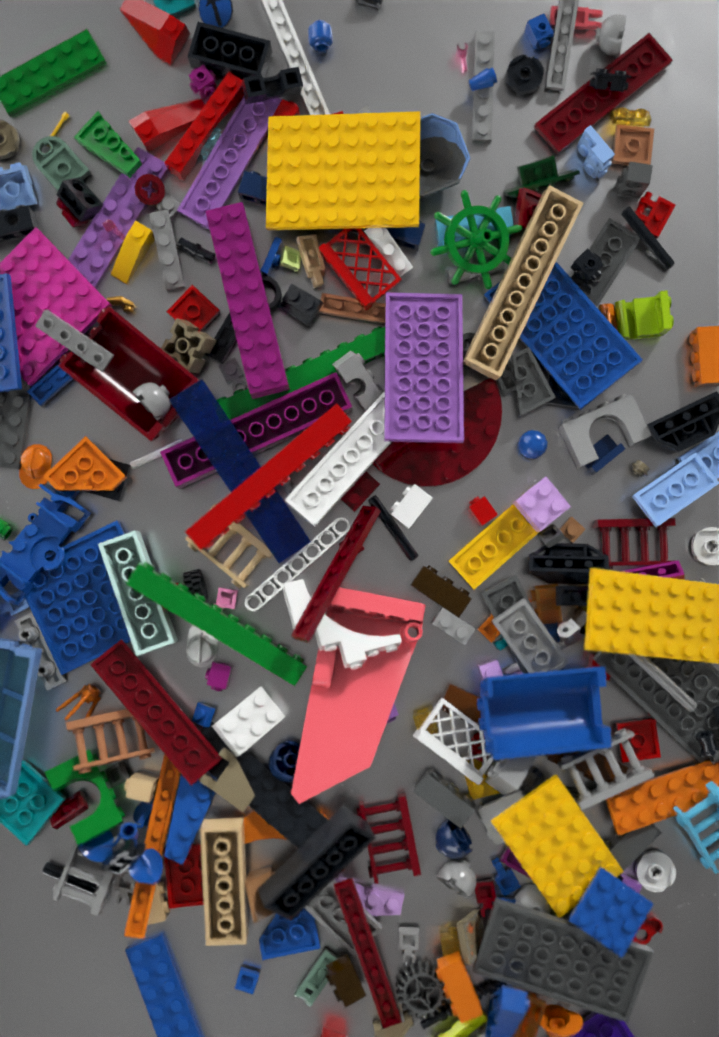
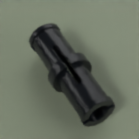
M183 237L179 239L178 243L180 245L177 244V249L191 254V257L194 259L199 258L210 265L213 263L216 256L215 253Z

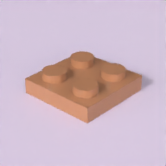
M617 124L613 145L615 155L612 159V164L628 165L629 162L651 165L654 128Z

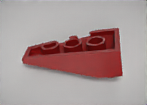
M124 0L119 10L155 56L172 66L191 35L186 24L143 0Z
M200 98L145 111L128 122L146 151L150 153L188 130L205 106V103Z

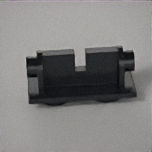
M597 68L596 72L590 73V75H594V79L591 78L589 84L593 89L607 90L609 82L611 83V91L623 92L628 90L629 82H626V79L631 78V75H626V71L615 70V74L607 73V69Z

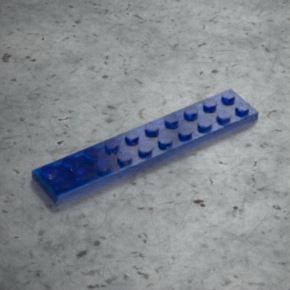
M203 379L169 400L230 492L261 468ZM277 490L269 498L262 497L259 500L261 504L253 511L248 509L245 512V515L278 564L311 542Z

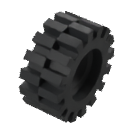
M196 569L184 572L183 581L185 586L189 588L188 592L193 595L196 593L206 598L205 602L207 603V589L201 570Z

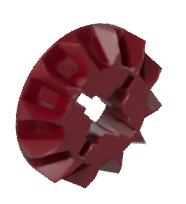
M153 174L140 176L134 186L135 195L140 202L146 205H156L164 198V184L159 177ZM150 184L151 189L157 192L151 193L148 198V192L142 188H147Z

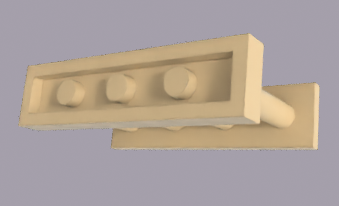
M235 522L228 526L231 530L223 537H220L209 552L204 548L200 550L189 536L185 538L189 542L187 544L189 548L195 552L199 550L233 579L231 582L239 589L249 586L244 580L263 558L268 557L271 559L275 554L272 549L240 523L236 524ZM238 532L243 536L242 542L224 564L215 558V555L230 537ZM254 545L258 549L256 551L257 554L237 576L229 568L248 546Z

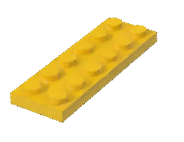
M512 504L448 562L468 585L475 590L539 532L533 529L516 506Z

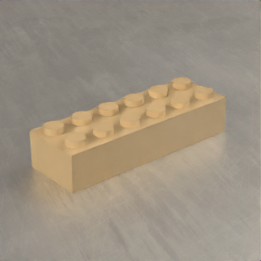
M244 818L204 819L200 830L206 946L247 944L249 926L247 891L245 887Z

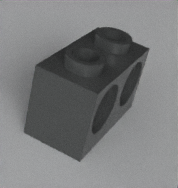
M629 162L628 166L623 168L621 176L617 178V195L640 198L650 184L653 165Z

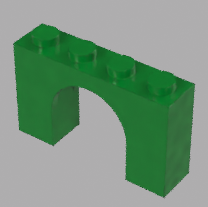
M90 750L86 751L88 762L99 760L96 753L92 754ZM76 756L45 771V774L54 793L78 781L90 782L100 791L101 799L96 811L85 819L69 826L77 845L80 847L123 824L122 818L125 817L121 806L116 807L114 800L117 797L112 788L108 790L106 782L109 780L104 770L100 772L97 766L91 768V772L79 774V771H74L73 766L80 765L79 756Z

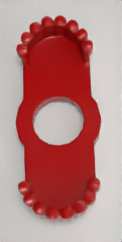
M656 917L647 918L639 928V930L643 929L647 932V937L644 940H638L635 935L632 941L642 945L648 944L657 932L662 933V922Z

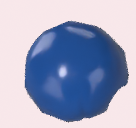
M536 430L525 432L518 442L520 453L529 459H536L546 452L548 445L545 435Z

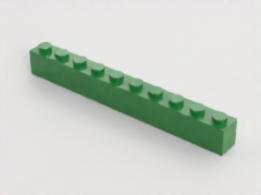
M376 327L368 335H358L350 343L343 342L339 344L337 349L332 351L325 350L317 358L313 359L310 357L297 367L292 365L286 368L285 371L290 390L252 399L249 388L246 390L239 389L228 398L224 396L217 399L216 403L212 405L220 423H225L337 372L332 364L349 351L355 354L359 353L365 362L363 365L385 356V327Z
M138 562L127 579L126 585L293 686L297 684L307 668L303 657L296 653L294 656L288 653L289 649L280 643L278 646L271 642L273 639L264 633L261 636L255 633L256 629L247 623L245 626L238 622L240 619L233 614H224L222 612L223 609L215 603L212 605L206 603V598L198 593L193 595L188 592L189 588L180 582L178 585L171 581L172 577L164 572L161 574L154 571L155 567L148 562Z

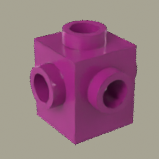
M204 64L194 68L188 75L191 82L189 83L191 90L194 94L197 93L202 100L213 94L217 89L215 80H217L211 69L207 70Z

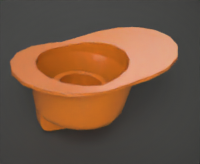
M33 444L28 446L22 453L19 478L27 488L39 489L40 483L46 484L48 482L43 476L51 469L52 454L46 446Z
M559 1005L544 1006L538 1013V1022L550 1037H569L578 1033L583 1026V1019L578 1013Z

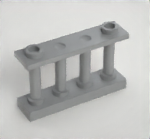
M621 729L614 733L615 736L611 737L612 746L619 743L622 744L633 767L632 772L626 775L622 773L611 748L583 750L573 756L568 754L561 758L562 761L558 762V766L562 770L568 768L579 792V797L574 800L582 811L654 777L649 767L640 765L628 740L635 736L632 731ZM602 751L615 775L614 781L609 783L604 782L593 758V755ZM583 760H586L597 783V789L590 792L586 790L574 765Z
M122 838L117 846L113 847V853L121 846H124L125 842ZM75 840L60 881L56 882L53 887L52 894L54 896L52 900L57 901L61 899L62 895L90 904L89 907H92L90 914L98 916L103 910L115 878V873L106 871L104 875L98 876L73 867L77 855L86 858L80 852ZM69 875L97 884V887H100L97 895L91 896L65 887Z

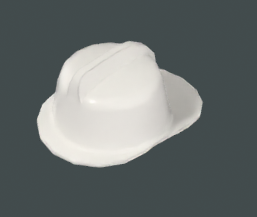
M193 625L189 629L187 638V658L194 666H209L216 659L218 640Z

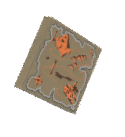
M473 909L456 924L462 960L467 965H470L477 959L479 946L484 934L480 909Z

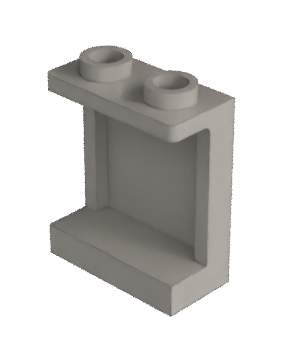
M522 786L518 790L485 805L484 803L479 804L477 810L478 819L481 823L484 822L487 828V836L491 841H494L496 846L505 841L491 820L526 795Z

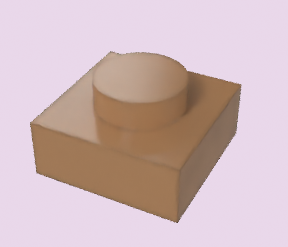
M572 516L559 528L570 543H574L586 530Z

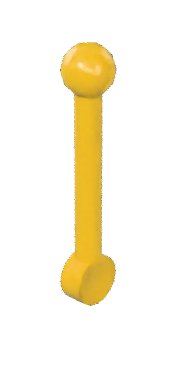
M67 112L62 114L61 120L50 136H55L63 122L69 117Z

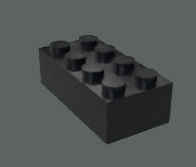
M197 22L187 57L191 68L194 69L204 64L207 70L211 69L215 75L222 77L231 72L241 80L244 77L262 74V77L265 78L272 55L270 40Z

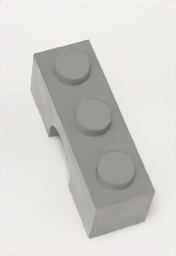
M349 351L332 365L346 383L354 378H360V389L353 394V397L361 409L366 412L384 390L379 384L376 385L373 379L375 377L369 369L366 370L363 366L365 362L361 355Z

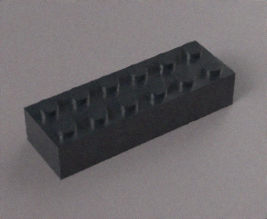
M342 806L258 888L264 907L291 921L376 839L368 822Z

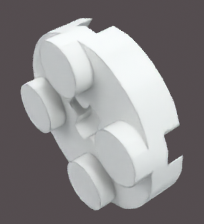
M703 528L693 535L691 551L697 562L708 566L719 565V528ZM709 541H712V544L716 546L712 549V552L707 548Z
M651 850L640 854L635 864V875L637 880L647 890L662 892L674 883L676 868L672 860L665 853ZM657 866V868L660 870V873H656V875L653 876L651 869Z

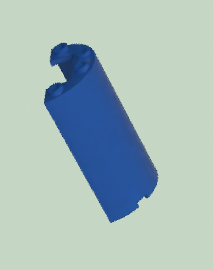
M605 666L485 677L480 681L481 690L480 698H477V708L481 714V718L478 719L480 731L483 730L486 753L490 754L494 760L612 748L610 727L602 724L599 687H607Z

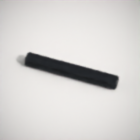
M625 208L621 213L623 218L666 270L670 269L675 264L673 259L632 208Z
M376 495L368 500L369 504L381 511L379 518L410 561L416 559L418 553Z

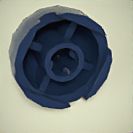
M285 741L271 751L269 769L275 778L282 782L294 781L300 744L294 741Z
M449 819L438 826L435 839L436 848L439 853L450 859H461L473 851V848L470 849L469 846L472 844V840L464 826L460 829Z

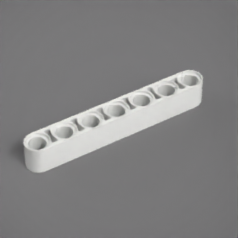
M345 518L334 520L249 594L245 599V607L252 612L264 607L283 590L284 583L279 581V574L281 572L288 574L289 578L285 583L295 580L348 533L350 529L348 520ZM338 522H345L347 528L345 531L339 532L336 530V524ZM325 534L332 536V542L328 545L323 544L321 540ZM310 547L317 548L318 553L315 557L308 556L307 550ZM296 559H300L303 562V567L300 570L293 568V562ZM268 584L274 588V592L270 596L264 592V587ZM252 597H256L259 600L257 608H252L249 604Z

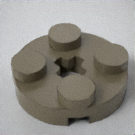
M0 120V136L4 139L0 143V159H6L18 153L20 137L17 130L11 124Z

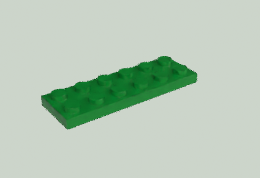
M88 29L0 76V101L9 116L107 64Z

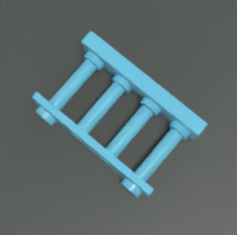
M710 781L705 785L709 791L707 798L685 813L677 806L673 807L677 814L675 819L681 827L685 828L701 856L699 860L706 869L710 868L717 874L719 871L714 861L719 859V848L711 854H708L706 848L719 839V829L702 841L697 835L719 820V787L713 781ZM713 803L717 805L715 812L694 827L689 821Z

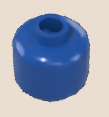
M316 20L309 26V45L318 52L328 50L333 43L332 27L330 24L323 20Z

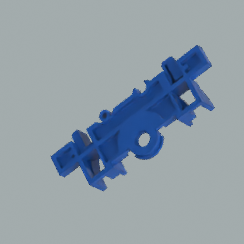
M40 483L39 487L52 496L50 498L52 502L46 497L40 503L36 502V505L40 507L38 510L39 515L35 513L28 515V521L32 524L26 525L17 538L9 542L13 547L10 553L2 550L0 558V595L9 603L19 606L34 587L31 582L42 568L46 571H51L63 563L65 551L60 545L71 531L76 533L91 514L74 501L80 491H58L49 484ZM69 505L85 513L79 521L64 514ZM50 550L56 553L53 561H47L45 558L46 553ZM9 580L22 592L17 599L4 589Z

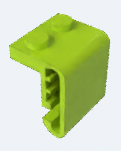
M668 290L659 291L654 297L635 298L632 302L619 300L614 303L617 330L625 340L660 337L672 329L674 318L670 314L672 301L671 297L668 296Z

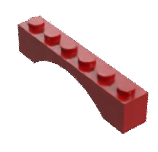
M231 72L227 73L164 162L168 172L183 182L195 167L200 152L213 130L230 111L239 105L244 97L241 87L242 80Z

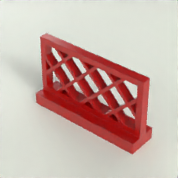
M355 228L359 233L358 240L347 239L348 233L353 229H344L328 243L320 245L318 249L322 257L367 311L372 307V304L399 284L402 279L361 228ZM336 242L344 243L343 252H335L331 246ZM347 243L357 244L356 254L346 253ZM360 244L370 247V255L359 254ZM345 256L356 257L355 267L345 265ZM358 258H368V268L357 267ZM372 259L381 260L382 269H372ZM357 271L368 272L367 281H358L356 278ZM370 272L381 273L380 283L369 282ZM383 274H392L395 280L390 284L382 283ZM369 285L379 286V293L373 298L368 293Z

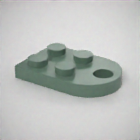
M44 137L33 148L32 158L35 165L57 191L62 181L77 177L83 180L91 174L90 170L71 148L58 137ZM49 145L51 147L50 151L43 153L42 148Z

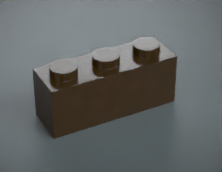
M430 565L427 567L422 566L410 585L459 618L472 600L468 596L470 593L462 587L459 589L454 587V582L448 577L444 576L441 578L438 576V571Z

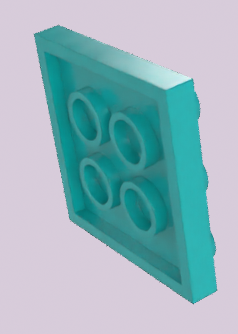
M23 760L16 793L7 799L0 798V822L25 846H28L62 805L66 797L60 791L54 793L49 781L27 761Z

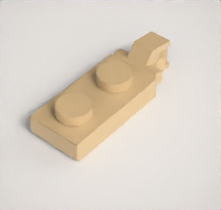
M315 234L298 236L296 241L308 279L311 278L314 288H320L324 284L322 276L325 275V265L318 249L317 237Z

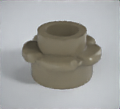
M640 460L632 463L634 467L632 471L640 477L648 475L647 472L650 468Z

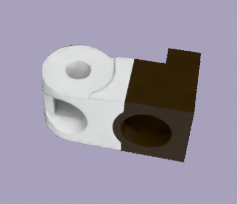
M581 606L574 610L576 615L568 622L560 624L557 628V633L565 644L574 643L586 633L587 613Z

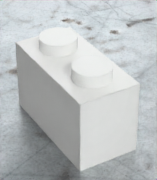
M415 484L412 488L408 486L402 493L404 496L402 501H396L390 509L392 511L391 516L407 529L412 526L432 500L430 495Z

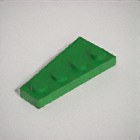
M99 111L74 136L77 143L129 178L142 165L140 159L124 143Z

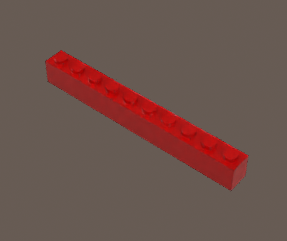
M335 404L189 527L185 533L200 550L203 547L205 550L210 548L215 543L213 539L216 536L220 535L223 537L231 530L228 527L233 522L238 524L246 517L244 513L248 509L253 511L261 504L259 500L262 497L269 498L276 492L275 486L279 483L283 486L291 479L289 475L294 470L298 473L306 466L304 462L307 459L313 460L320 454L319 449L324 445L326 448L336 441L333 438L338 433L342 436L350 429L348 425L352 422L338 404Z

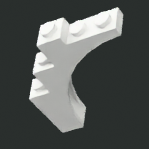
M303 579L284 583L283 593L293 630L311 600ZM326 615L323 616L315 631L319 650L329 652L337 649V646H339L344 667H351V670L362 667V664L366 661V655L373 657L385 650L387 653L393 652L398 649L397 647L402 642L400 634L368 636L353 632L338 625Z

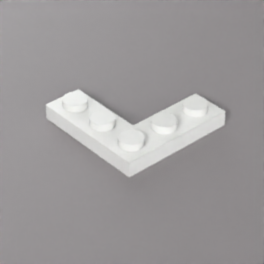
M368 228L364 231L400 277L413 268L386 228ZM374 272L371 274L369 282L380 283L381 273ZM383 274L382 283L390 284L395 280L392 274ZM368 286V293L372 298L379 293V286Z

